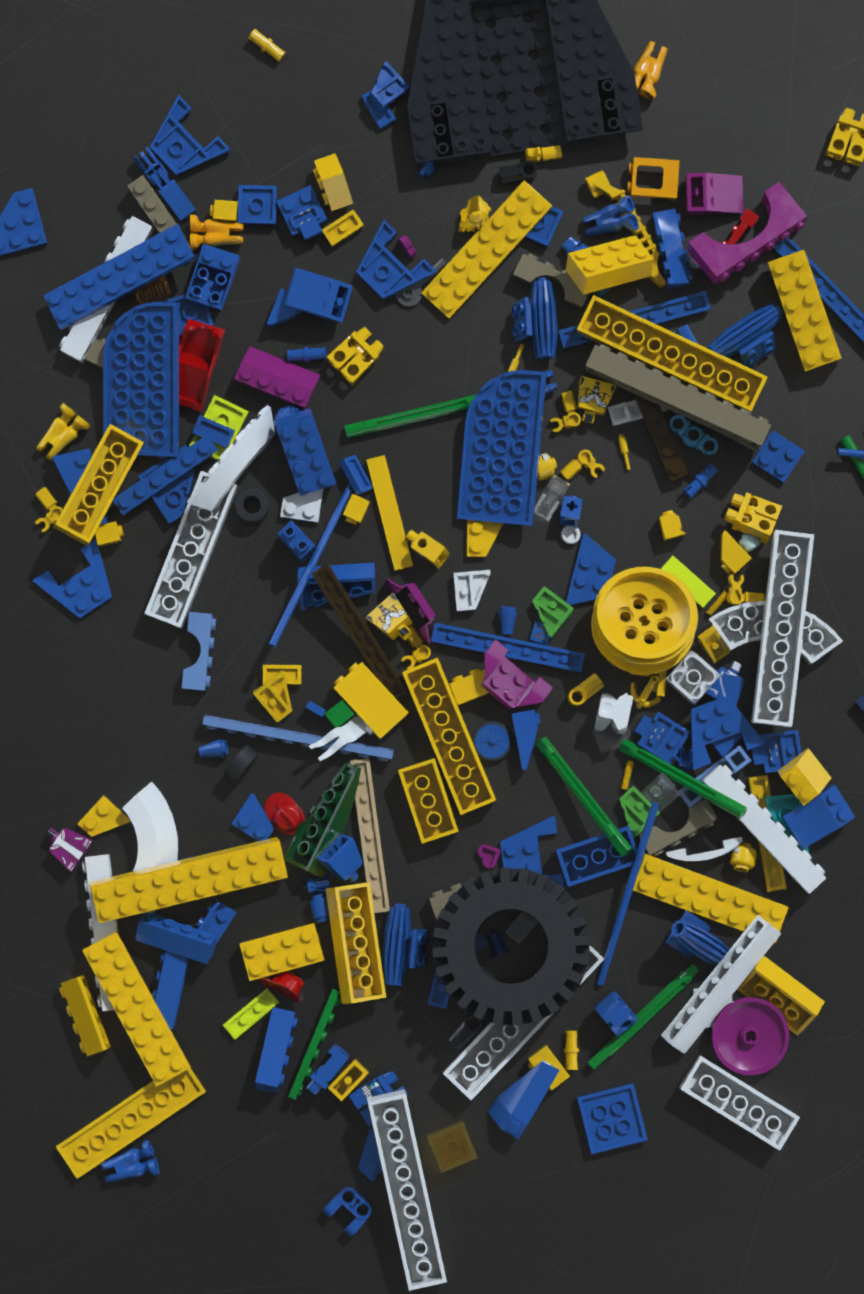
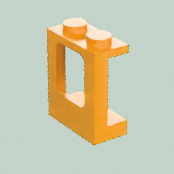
M634 157L633 163L629 162L628 174H632V179L628 181L627 193H630L632 199L634 197L663 198L676 202L680 160ZM637 167H661L663 169L662 188H638L636 186Z

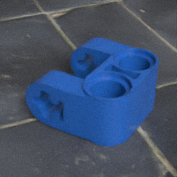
M345 1187L327 1204L323 1212L330 1218L341 1205H344L356 1216L344 1230L352 1237L370 1216L371 1205L355 1189ZM351 1192L354 1198L352 1201H345L343 1194ZM358 1206H367L368 1212L363 1215L358 1213Z

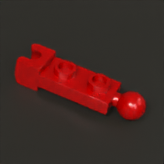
M746 209L738 221L740 225L735 224L730 231L731 238L728 241L724 240L722 243L736 244L747 229L749 231L752 229L759 216Z

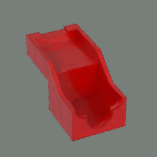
M191 319L184 326L179 346L180 405L200 412L204 408L212 373L218 363L225 329Z

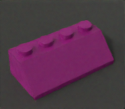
M249 347L234 379L237 383L305 410L309 405L321 375Z

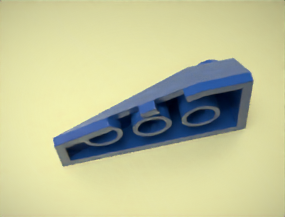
M542 1060L528 1071L525 1076L514 1082L511 1087L497 1096L488 1113L503 1131L517 1139L520 1138L557 1076L559 1069Z

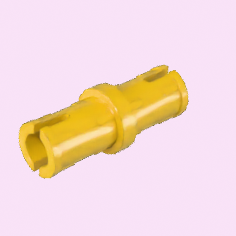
M254 29L248 37L249 40L261 48L262 52L266 51L278 62L285 54V51L276 46L271 38L267 39L257 29Z
M565 1031V1070H578L577 1052H579V1048H577V1031Z

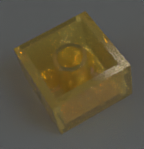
M463 1120L427 1134L441 1173L478 1158Z

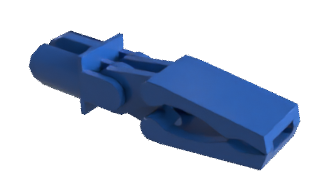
M147 146L145 150L155 164H152L142 151L139 152V155L149 167L148 169L144 167L136 155L133 159L153 186L157 185L160 189L158 193L178 219L183 222L191 214L195 213L196 209L174 180L170 181L168 178L169 173Z

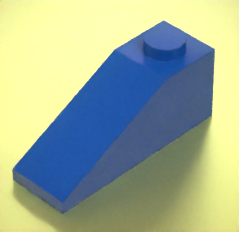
M535 710L511 714L522 771L527 770L538 730L537 725L541 724L539 713H535Z

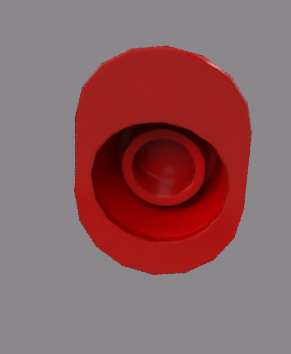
M282 792L275 793L266 800L265 813L274 826L283 834L295 835L300 823L303 820L305 821V815L300 807L288 794Z
M285 971L279 973L272 980L260 978L263 984L281 992L295 1002L301 1001L298 995L304 982L295 974Z

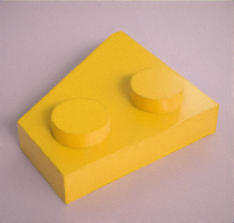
M283 670L253 692L277 723L292 712Z

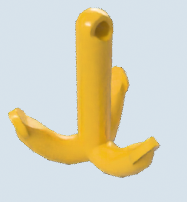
M657 675L651 676L640 697L637 695L636 683L632 682L631 696H633V701L638 709L652 707L661 701V697L646 701L658 681Z

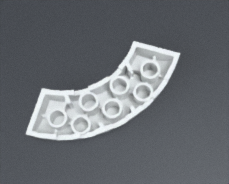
M765 601L733 606L708 619L710 625H713L719 632L729 651L745 643L761 641ZM805 611L800 655L810 665L843 641L830 626L812 613Z

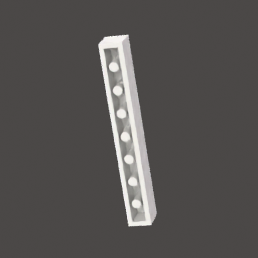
M134 216L130 220L127 219L123 226L124 232L122 236H118L115 240V249L113 253L107 255L105 262L148 240L154 231L153 226ZM115 302L70 325V333L62 339L60 351L83 363Z
M718 764L702 781L707 786L747 807L746 814L739 821L798 884L810 894L826 879L823 875L825 873L823 868L819 864L814 865L810 861L812 857L806 850L801 851L797 847L799 843L792 836L788 838L784 833L786 829L778 821L774 823L770 818L773 815L765 807L763 809L757 804L759 800L752 793L748 795L744 791L746 786L739 779L735 781L730 776L733 773L726 765L722 767Z
M110 854L85 857V861H82L83 872H87V880L84 881L85 891L89 892L90 898L87 900V909L91 911L92 919H89V928L94 933V938H91V945L116 931L119 934L117 919L98 923L89 887V882L112 877ZM95 977L96 987L100 988L101 994L98 996V1006L102 1007V1011L114 1010L99 980Z
M757 915L661 1036L669 1044L685 1054L781 933L769 922Z

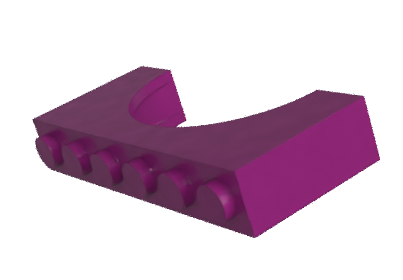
M780 182L764 191L762 201L768 212V224L754 239L741 244H723L711 239L703 232L688 242L687 251L714 284L719 281H725L732 272L740 271L747 262L755 261L762 252L770 251L775 246V243L785 241L790 236V233L793 231L798 232L805 226L807 215Z

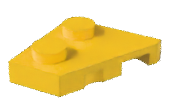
M467 520V557H486L503 523Z
M103 795L78 822V825L93 837L127 824L131 820Z

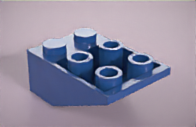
M203 244L185 299L222 310L241 260L240 256Z
M294 268L284 305L331 322L343 323L353 286L332 278Z

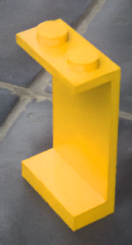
M363 662L359 665L355 663L348 669L350 673L345 678L341 675L334 682L336 686L333 689L339 693L380 740L408 714V711Z

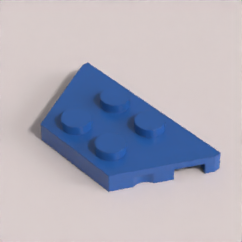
M584 533L566 603L569 605L596 600L603 585L612 578L616 563L615 558Z

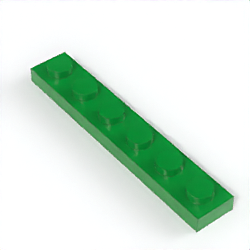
M332 989L288 1096L296 1100L297 1095L301 1097L305 1088L302 1085L304 1078L308 1079L312 1068L309 1066L312 1060L316 1061L320 1051L317 1049L319 1042H324L327 1034L324 1031L326 1024L331 1025L335 1015L331 1012L334 1006L338 1007L341 1000L340 990Z

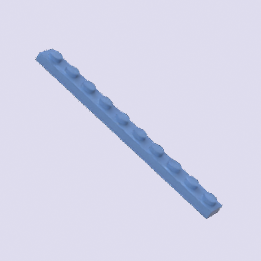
M205 715L203 718V725H207V729L218 730V727L225 728V732L236 734L237 731L245 732V736L256 737V734L263 735V739L274 741L275 738L282 739L283 743L293 744L294 741L301 742V746L309 747V745L323 738V736ZM333 739L324 746H321L320 749L327 751L338 739ZM352 742L342 746L339 749V753L350 754V752L358 753L359 757L369 758V755L377 756V760L388 761V759H392L394 749Z

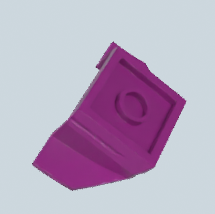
M387 579L385 583L395 596L408 589L407 596L413 604H418L420 607L418 612L423 620L428 619L429 622L418 630L428 646L431 643L428 627L436 618L435 613L415 583L400 586Z
M494 640L484 654L485 676L480 686L508 709L542 703L553 687L541 677L534 680L528 677L505 657L508 650L497 640Z

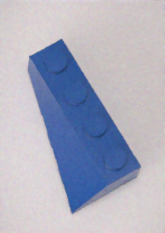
M675 209L652 213L651 217L663 277L666 282V290L687 287L692 280L691 269H687L686 265L689 259L687 250H683L682 244L685 243L684 234L679 231L678 225H681L680 214H676Z
M374 563L330 565L347 594L352 598L376 592ZM315 566L313 571L317 570L322 566ZM298 567V583L306 567ZM312 574L300 596L301 611L307 610L309 606L316 605V607L323 606L325 602H329Z

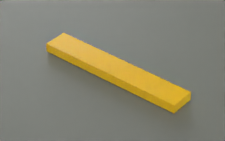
M385 455L367 459L394 570L413 567Z
M768 775L748 778L750 793L759 800L757 804L761 809L765 807L768 810L764 797L771 796ZM759 842L767 892L787 889L783 866Z

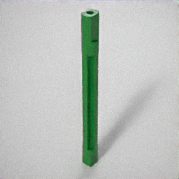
M476 395L345 425L347 438L465 411L469 409Z
M547 737L540 738L535 745L622 857L627 855L633 848Z
M625 739L621 742L619 751L656 770L739 819L746 814L747 807L707 786L631 741Z
M692 964L685 971H682L635 1015L638 1020L618 1037L615 1034L587 1063L596 1070L609 1056L612 1057L692 981V978L700 972L699 969Z

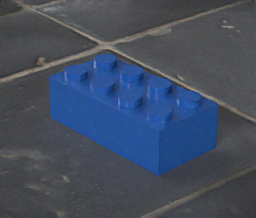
M308 408L274 420L300 496L336 484L311 409Z
M625 826L618 829L633 848L623 857L605 834L556 849L555 852L567 887L632 866L637 848L630 827Z

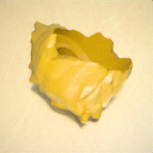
M477 195L470 198L468 206L465 209H461L459 232H464L465 230L467 232L471 230L475 232V229L480 230V227H483L489 219L488 214L491 212V207L480 196Z

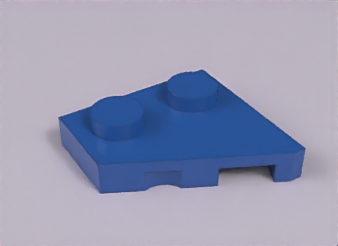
M386 61L369 97L382 110L410 90V86Z
M251 793L232 822V825L257 841L266 840L270 837L274 827L256 796Z

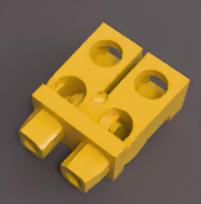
M846 108L837 121L825 155L842 160L848 142H850L844 162L861 166L864 159V114H862L860 121L853 120L855 111Z
M366 327L358 332L354 331L327 356V361L338 372L340 371V374L352 386L379 359V354L384 348L378 340L371 346L365 342L372 335Z
M746 492L745 496L734 494L730 505L739 508V512L728 508L724 520L733 524L732 529L755 536L760 539V542L767 545L782 506L756 496H751L752 494Z

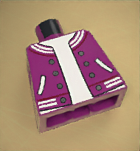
M50 828L44 837L53 843L49 851L71 872L75 870L93 843L92 839L67 828H63L60 834Z

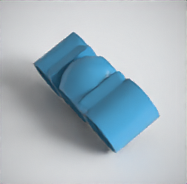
M675 415L671 418L669 422L670 431L681 437L686 446L696 448L705 456H712L717 451V441L708 434L705 435V431L700 425L690 424L691 422L682 415ZM680 420L683 423V427L681 429L674 428L673 421ZM690 431L697 432L698 439L691 440L688 433ZM704 443H712L714 450L706 451Z

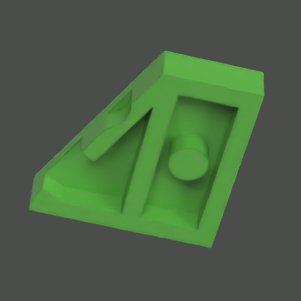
M545 586L532 600L550 638L555 636L575 610Z
M632 786L619 800L633 839H635L644 830L651 803Z

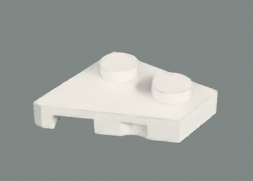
M323 489L302 496L296 493L284 497L280 517L318 523Z
M490 570L453 573L457 611L476 610L490 576Z

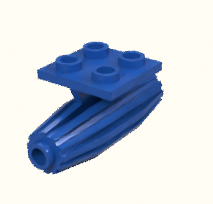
M546 277L536 278L535 282H532L530 304L529 297H525L513 304L511 310L512 318H514L512 334L515 337V342H520L529 336L532 337L536 359L555 358L558 337L556 300L552 282L547 281Z
M769 304L724 330L708 345V348L727 358L740 352L742 365L752 367L760 358L770 355L776 348L774 334L770 330L782 320L781 315L783 313L778 305Z
M395 903L394 907H390L384 930L382 971L384 984L402 986L408 964L410 965L409 968H424V964L427 963L428 956L425 951L426 945L429 943L428 929H413L411 932L410 909L406 908V904Z
M687 910L681 919L672 925V932L665 942L690 959L695 955L715 966L721 962L729 951L719 938L709 932L711 926Z

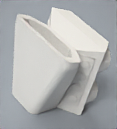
M691 650L672 673L667 676L666 682L694 705L720 675Z
M625 693L616 700L611 694H601L594 726L595 730L604 731L611 724L616 735H624L628 725L633 696Z

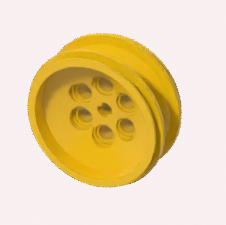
M653 567L630 568L614 575L599 591L595 600L591 622L593 639L601 654L619 669L642 675L660 673L678 664L690 650L697 629L698 610L695 599L688 587L673 574ZM634 605H640L642 609H636ZM657 609L661 611V614H655L653 610ZM626 617L630 621L623 622L620 618ZM658 627H665L667 631H660ZM630 634L633 635L635 638L628 639L626 635ZM646 639H650V640H652L654 643H653V644H647V643L645 642V640H646Z

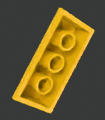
M765 956L761 958L736 989L745 997H756L773 1004L783 1014L788 1029L797 1036L818 1015L825 1002Z
M85 974L61 983L60 993L63 999H67L68 1005L66 1009L69 1017L73 1016L75 1034L80 1035L82 1042H79L82 1053L86 1052V1055L89 1056L110 1048V1043Z

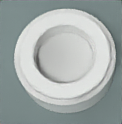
M566 526L561 532V538L566 544H575L580 538V530L576 527Z

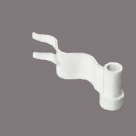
M356 713L357 716L348 723L333 729L321 740L309 745L310 749L318 748L339 737L318 758L319 761H322L333 755L345 744L354 742L366 732L369 735H373L374 732Z

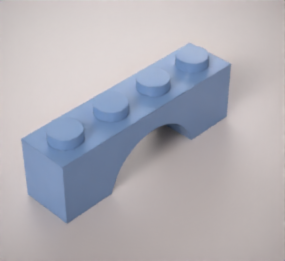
M189 612L187 631L197 637L201 646V653L194 665L183 669L182 689L206 691V687H210L211 676L207 675L208 668H212L213 657H209L210 649L214 648V638H211L212 630L216 629V619L213 618V614Z
M739 745L695 779L704 783L702 779L718 764L722 767L726 765L734 774L748 764L751 759ZM685 787L677 791L687 807H691L703 798Z

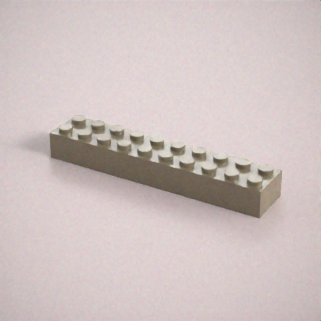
M605 345L594 346L585 365L587 373L615 384L622 389L758 451L761 450L771 428V424H768L769 420L760 416L757 419L751 416V412L743 408L740 410L735 409L732 403L725 400L720 402L716 400V396L708 392L705 394L700 393L697 387L690 384L685 386L680 383L681 380L673 376L667 378L658 369L653 368L650 370L645 368L646 365L637 360L632 362L623 353L618 352L615 354L610 352L611 349Z

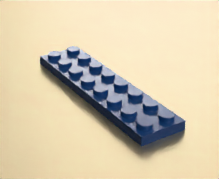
M176 224L45 294L44 298L59 329L63 330L195 259V256L180 226Z

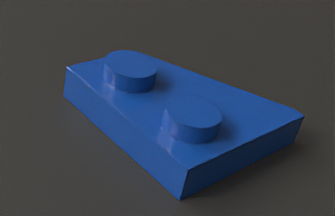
M372 1127L369 1129L358 1167L371 1181L383 1171Z

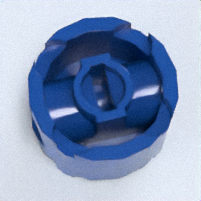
M615 990L594 1006L595 1010L617 1037L638 1020Z

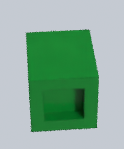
M342 699L328 710L325 715L334 727L337 728L354 716V710Z

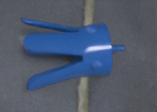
M679 747L680 758L676 755H673V758L678 762L681 770L688 771L692 768V749L686 755L684 748Z
M329 873L324 874L322 879L319 877L307 879L308 886H303L302 888H308L309 894L326 892V888H331L327 886L330 883L327 881L330 879V876H327Z
M491 928L492 934L486 936L490 944L491 958L496 957L497 953L501 955L502 952L505 954L507 951L510 952L502 940L501 932L494 933Z

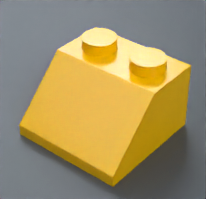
M809 748L778 770L781 778L803 806L818 796L831 780V776Z

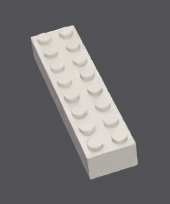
M200 472L193 492L207 476L210 477L209 473ZM233 484L220 504L212 511L188 503L145 611L147 616L178 628H183L238 489L237 484Z

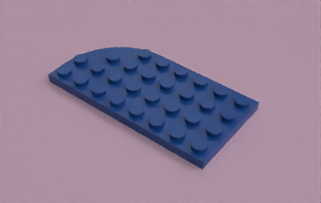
M150 302L138 305L124 313L114 323L115 325L106 338L103 352V435L109 424L144 442L137 455L178 457L179 302Z
M517 370L503 373L488 381L477 393L474 400H472L465 422L457 519L533 526L547 372Z

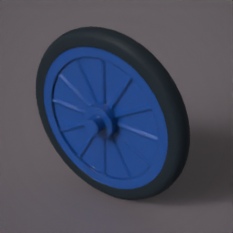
M497 721L482 723L476 728L472 736V742L478 756L486 761H499L506 757L512 748L511 732L504 724Z

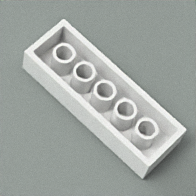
M701 1055L697 1056L679 1086L687 1094L778 1150H781L800 1118L795 1113Z

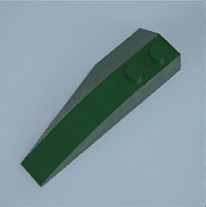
M345 762L331 781L332 786L322 793L321 801L317 806L311 808L309 811L311 814L307 820H303L298 826L283 857L284 861L322 879L326 869L317 858L345 830L358 787L360 767Z

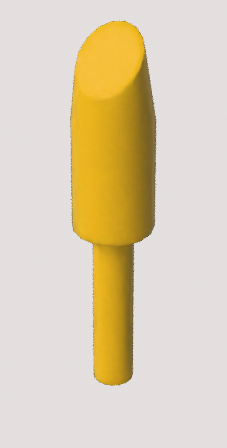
M524 344L520 345L515 359H512L508 372L516 371Z
M619 434L621 454H624L626 468L630 470L627 441L623 434Z

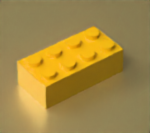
M634 235L568 253L566 272L584 295L650 277L654 259L637 236Z
M435 758L398 770L421 843L423 844L459 832Z
M315 923L240 943L249 981L325 960Z

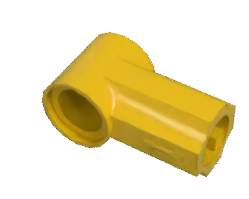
M594 673L568 693L567 700L570 705L579 706L602 689L604 684ZM574 692H578L581 695L582 699L580 702L573 701L572 694Z

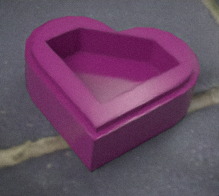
M406 235L400 237L397 242L405 253L412 258L416 255V250Z
M485 844L479 846L477 854L482 858V864L485 868L490 869L496 865L501 849Z

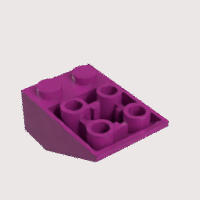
M716 173L686 174V215L743 214L742 176Z

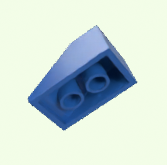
M827 785L818 796L803 806L800 803L783 815L782 818L801 849H804L839 829L855 818L836 785Z

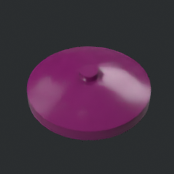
M744 997L730 1002L718 1013L712 1026L711 1040L715 1054L730 1070L743 1075H758L771 1070L781 1061L789 1044V1029L783 1014L773 1004L756 997Z

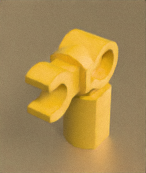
M561 146L541 149L540 147L527 148L525 151L526 161L537 163L541 161L540 159L543 161L562 159Z
M573 391L560 394L565 413L568 412V415L563 416V419L552 418L550 420L551 423H559V427L553 429V432H560L563 427H566V429L577 427L581 423V417L575 411L578 408Z
M582 450L577 454V459H572L559 473L569 481L582 469L581 465H583L585 468L590 469L592 477L597 478L598 476L594 472L595 468H599L602 472L605 468L603 465L595 462L596 459L589 450Z
M44 487L35 495L45 509H49L50 512L46 514L45 518H39L35 523L38 525L44 522L46 526L41 531L47 532L50 529V525L56 523L63 508L56 505L57 501L47 488Z
M729 574L728 582L731 584V587L726 597L729 604L737 605L740 603L764 601V593L744 592L742 594L741 584L744 581V576L739 575L738 581L735 582L733 579L734 574Z
M414 625L409 627L412 635L407 640L413 648L416 647L417 649L412 652L413 655H407L401 659L402 662L407 659L411 660V665L407 667V670L413 668L416 662L420 663L431 655L430 648L422 644L424 640Z

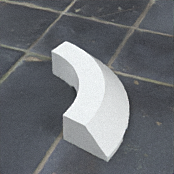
M270 406L264 407L257 414L258 419H252L245 429L235 438L236 442H233L219 458L220 461L216 462L209 470L210 477L207 476L198 485L187 503L210 511L220 504L233 484L251 462L267 447L276 434Z
M151 782L122 808L132 821L137 835L138 855L133 871L178 860V835L173 815L167 801L154 783Z

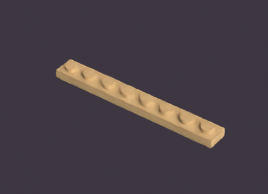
M369 758L350 761L351 764L361 768L355 801L366 882H370L374 913L390 911L370 760Z

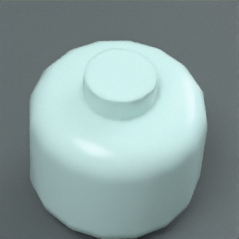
M745 533L741 535L742 539L739 541V545L747 553L761 544L757 537Z

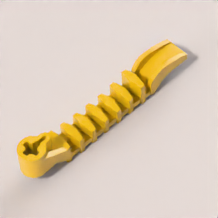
M603 170L585 178L594 199L604 194L611 201L616 199L619 203L621 198L626 196L624 189L619 190L610 185ZM634 207V211L630 213L636 216L639 228L636 231H631L632 235L637 236L641 234L640 242L642 244L646 243L648 246L646 250L652 253L651 256L654 260L650 279L662 288L666 282L658 270L657 260L659 252L657 251V246L652 242L651 235H648L646 227L641 223V218L637 216Z

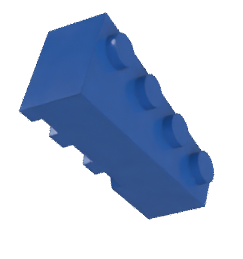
M90 448L52 457L70 494L73 492L92 457ZM106 514L100 525L108 523Z
M272 1007L255 1080V1089L278 1093L279 1085L283 1086L285 1075L282 1074L283 1067H287L289 1056L286 1053L287 1049L292 1047L294 1038L290 1035L292 1029H296L298 1018H294L295 1012Z

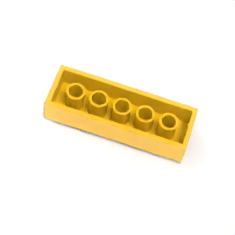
M805 250L768 262L804 370L808 371L842 359Z
M109 424L53 528L88 546L144 442Z
M370 882L326 888L342 1004L386 998Z

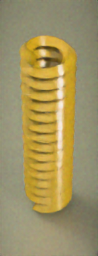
M726 590L706 611L707 614L712 616L724 600L727 599L728 593Z
M627 760L626 771L621 784V789L624 790L628 789L634 762Z

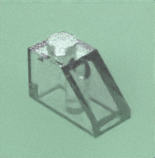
M553 475L535 506L534 514L549 522L570 483Z

